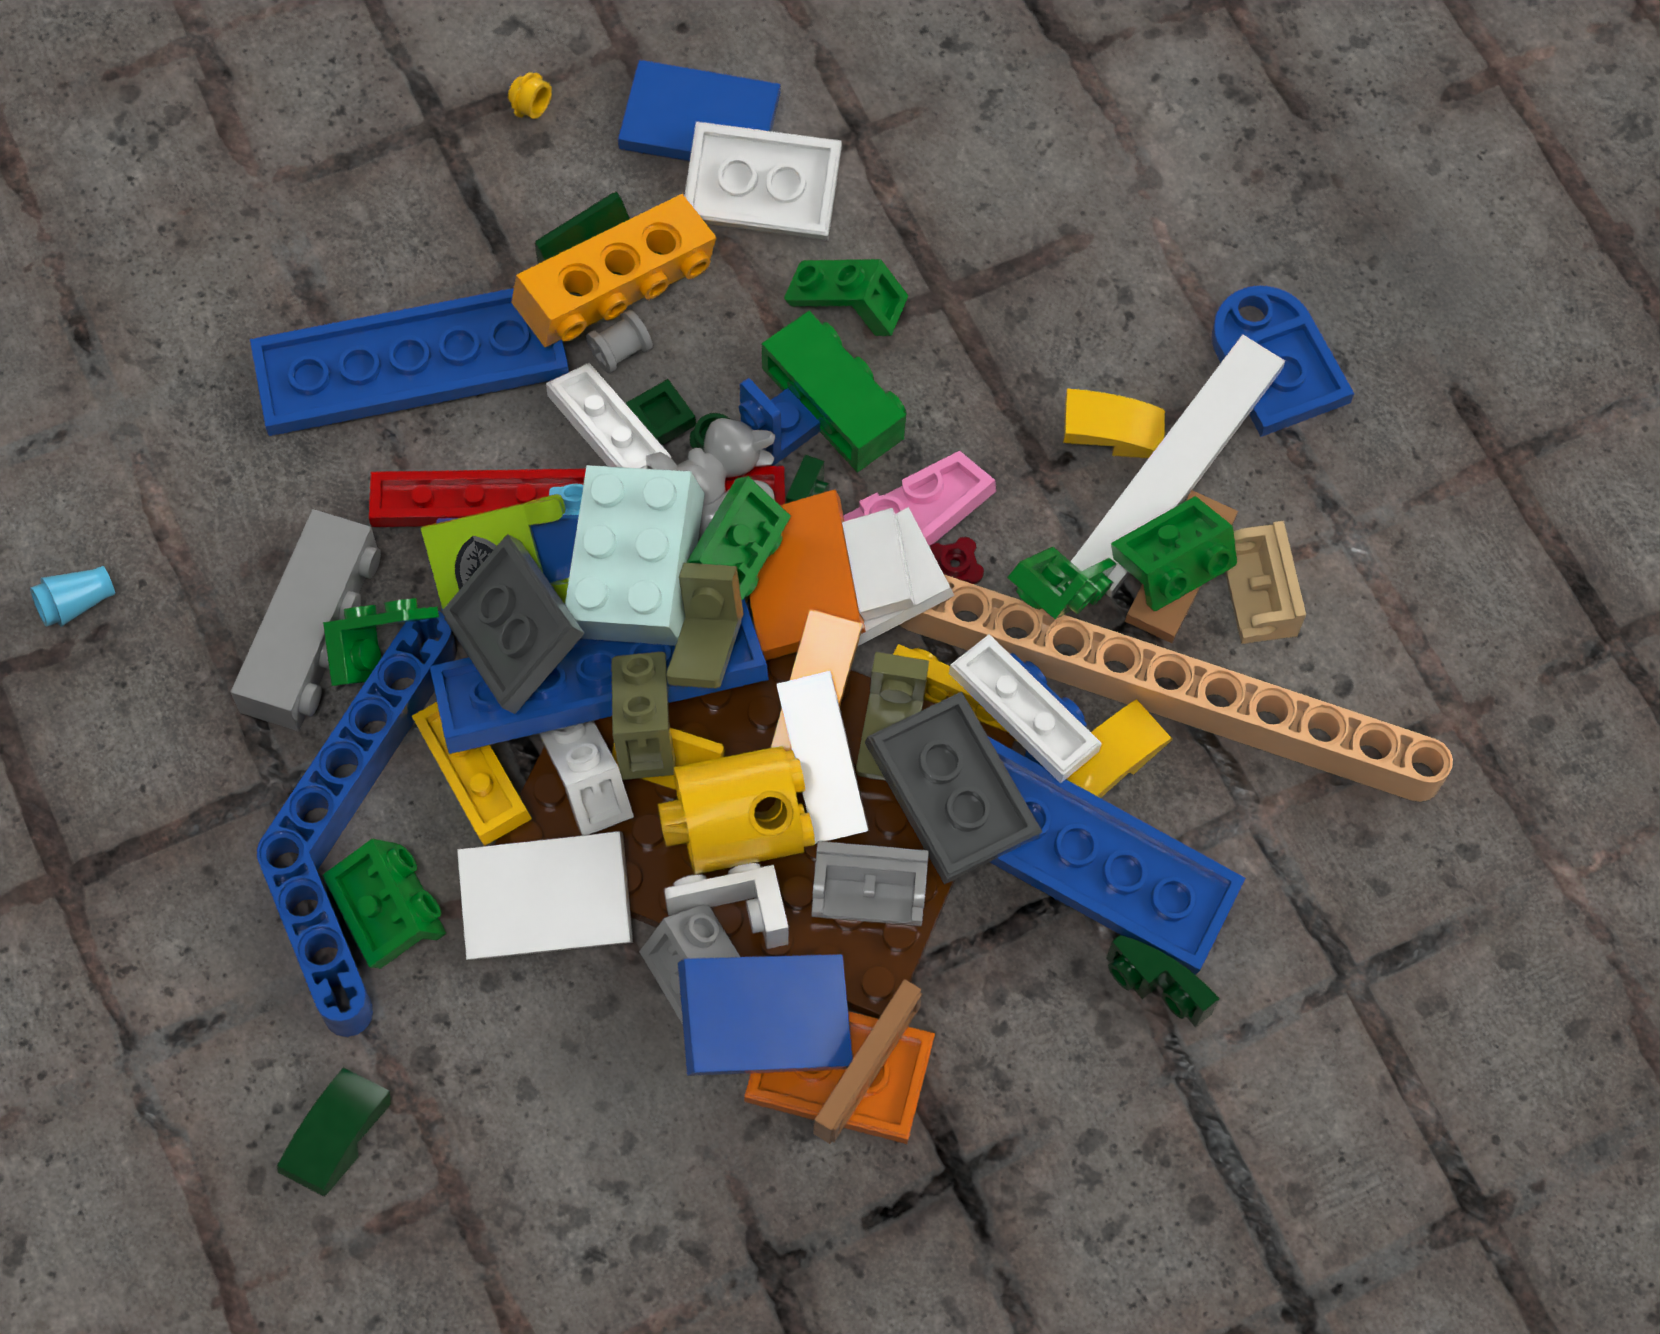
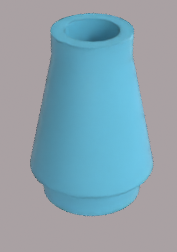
M104 566L93 570L43 577L40 579L41 584L30 587L35 607L46 627L55 623L62 627L105 598L115 595L112 581Z

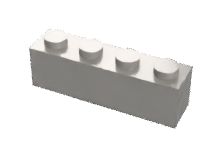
M312 509L230 692L240 713L296 731L300 730L306 715L312 716L315 713L322 692L319 684L326 669H329L323 622L345 619L344 609L359 607L361 605V594L359 592L366 578H373L379 566L381 550L377 548L370 526Z

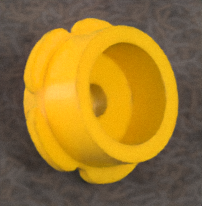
M529 72L524 76L517 77L513 81L508 93V99L514 109V114L519 118H523L524 115L532 119L539 118L549 105L552 88L549 83L542 80V76L539 73Z

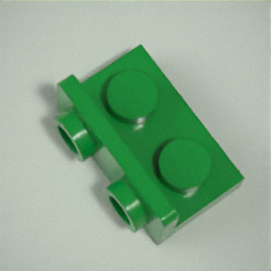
M749 476L737 478L691 553L687 563L737 566L741 600H743L757 586L759 581L757 575L767 557L772 555L780 546L783 539L781 533L791 515Z
M1196 496L1111 543L1113 559L1144 585L1146 604L1153 611H1158L1237 564L1233 525Z
M370 839L322 876L368 966L381 969L421 939L439 940L446 934V931L439 919L441 910L438 903L431 894L423 889L415 873L417 871V864L411 853L400 844L377 839Z

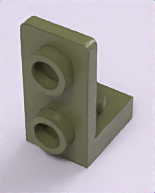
M683 563L679 582L685 620L666 673L669 685L719 688L722 684L743 618L737 566Z
M652 652L613 657L611 660L613 739L622 780L674 775L673 767H676L669 724L666 654L664 652Z
M875 652L870 696L856 766L858 776L885 780L865 741L868 736L922 711L929 666L928 660Z

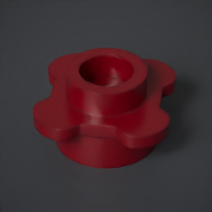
M960 537L956 543L947 545L933 543L929 546L944 575L971 584H977L982 580L984 568L977 564L974 554L976 543L971 538ZM952 560L959 561L960 565L958 567L951 566L950 562Z

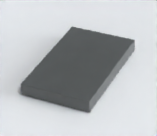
M509 534L502 539L441 611L445 616L444 619L500 706L514 714L585 634L521 541Z
M962 692L867 737L865 744L923 848L929 851L928 856L944 884L1039 838L1042 830Z

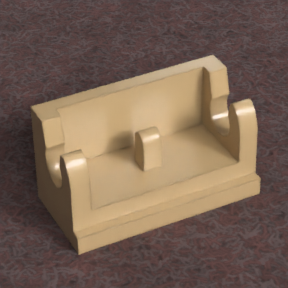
M1284 521L1273 522L1272 525L1243 528L1234 531L1237 564L1226 571L1225 575L1241 644L1297 637L1306 617V611Z

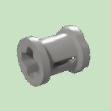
M632 310L624 312L621 321L598 333L593 330L586 335V340L593 356L601 368L608 374L617 369V363L639 350L646 353L653 348L651 337L645 325Z

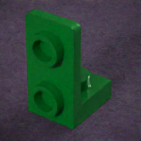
M881 259L803 260L796 269L784 299L790 306H852L875 336H892L909 295Z
M417 598L384 602L386 613L377 614L376 605L359 606L344 609L345 619L323 622L331 685L337 686L366 682L381 659L376 627L438 618V607L418 608Z

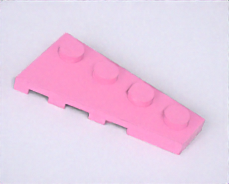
M958 451L902 479L901 487L885 495L879 496L878 493H875L859 501L860 507L843 515L844 521L893 508L896 514L909 507L930 546L996 492L995 479L961 451Z

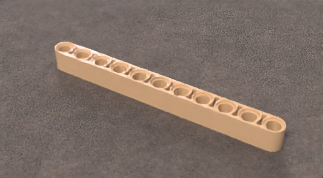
M947 575L944 576L955 596L900 624L901 627L908 631L967 651L990 634L1009 654L1014 653L1023 662H1032L1047 678L1127 705L1137 699L1148 712L1412 801L1422 802L1430 800L1437 795L1452 769L1453 758L1450 750L1444 743L1435 738L1067 615L1054 619L1044 609H1035L1022 600ZM961 611H970L976 614L978 619L966 622L958 619L955 614ZM1013 627L1020 628L1028 636L1021 639L1012 638L1006 634L1005 630ZM1067 644L1074 647L1079 653L1067 656L1059 653L1054 647ZM1119 661L1125 664L1129 670L1123 673L1113 672L1108 669L1105 663ZM1163 677L1170 678L1176 682L1179 688L1167 690L1160 687L1155 680ZM1220 695L1229 702V706L1217 707L1211 704L1206 696ZM1263 711L1271 712L1277 716L1280 723L1275 725L1267 724L1260 719L1257 713ZM1316 728L1325 731L1330 736L1331 741H1318L1309 733V729ZM1366 745L1376 748L1381 753L1382 759L1369 758L1361 751L1360 747ZM1412 764H1425L1433 771L1434 776H1422L1416 772Z

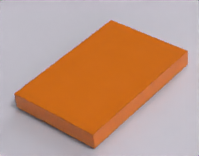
M835 489L780 505L791 515V518L781 533L783 539L780 546L772 555L767 557L757 575L759 577L758 584L749 595L755 631L765 661L798 652L810 609L862 623L861 633L866 632L864 620L859 613L842 522L845 521L841 500Z
M848 1011L852 1056L854 1059L879 1019ZM907 1027L844 1128L908 1144L935 1033ZM847 1069L751 1073L744 1102L815 1120Z

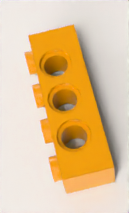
M682 193L517 274L511 303L544 347L561 339L565 342L579 336L587 326L603 318L604 320H612L622 314L629 305L643 298L647 300L656 298L670 284L684 277L692 279L699 276L710 265L717 237ZM612 272H618L622 275H616ZM570 292L578 293L582 296H575L570 294Z

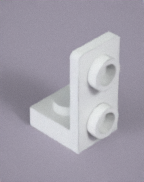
M594 721L539 733L564 784L582 836L590 835L634 817L618 765Z
M757 863L740 865L730 869L728 875L706 879L704 875L686 876L677 880L674 886L664 889L669 916L700 905L715 907L747 900L746 906L752 932L758 933L763 931L766 948L770 949L788 945V923L774 865L761 867Z

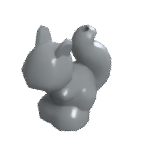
M719 418L713 421L707 429L704 451L702 448L691 449L688 452V460L678 465L662 452L646 455V469L692 472L705 493L698 538L700 539L728 493L725 489V479L744 475L754 467L772 465L774 457L763 449L774 443L775 434L767 430H753L749 425L741 421ZM753 480L774 499V492L768 484L759 480Z

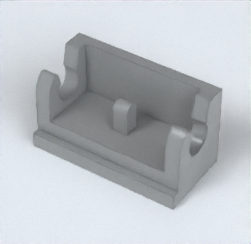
M818 841L812 917L922 926L929 851Z

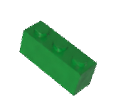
M807 311L762 343V369L782 391L788 388L820 422V433L857 473L904 440L907 413L903 403L893 392L888 391L886 393L874 381L873 373L863 359L858 356L853 358L842 346L838 333L829 323L823 322L821 324L810 311Z

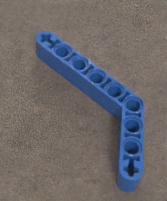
M438 611V618L404 623L261 838L257 847L258 862L315 1005L328 1029L338 1036L350 1037L364 1031L371 1022L373 1008L317 870L415 722L412 715L423 710L434 693L430 666L455 660L457 651L453 631L440 611ZM400 678L414 680L411 686L404 690L390 688ZM379 720L386 723L379 732L373 734L361 732L363 727L369 722ZM344 764L357 766L354 773L346 778L332 776L334 771ZM315 808L328 810L326 816L316 823L303 821L305 815L310 810ZM290 852L299 854L297 860L291 866L280 869L273 867L275 860L280 855ZM310 899L318 902L315 910L307 916L300 917L292 914L295 906L303 900ZM332 947L338 950L336 957L328 964L315 965L311 963L315 953L322 948ZM342 984L351 1007L350 1010L343 1013L339 1010V1004L331 988Z

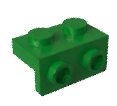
M1052 546L1020 561L1007 578L1018 587L1016 592L1025 603L1035 609H1044L1050 616L1057 619L1070 611L1079 614L1089 603L1092 606L1095 605L1112 586L1113 581L1108 576L1117 564L1111 558H1107L1081 571Z

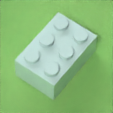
M586 466L565 606L585 633L580 639L676 645L685 620L679 575L683 563H687L698 543L705 496L691 471Z

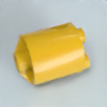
M783 746L673 767L678 800L658 804L666 847L686 843L694 875L804 853V847L815 845L814 831L809 812L805 813L803 804L798 803L796 793L805 791L799 758L795 759L793 750L785 751ZM766 797H776L774 805L765 812L754 811L760 800Z

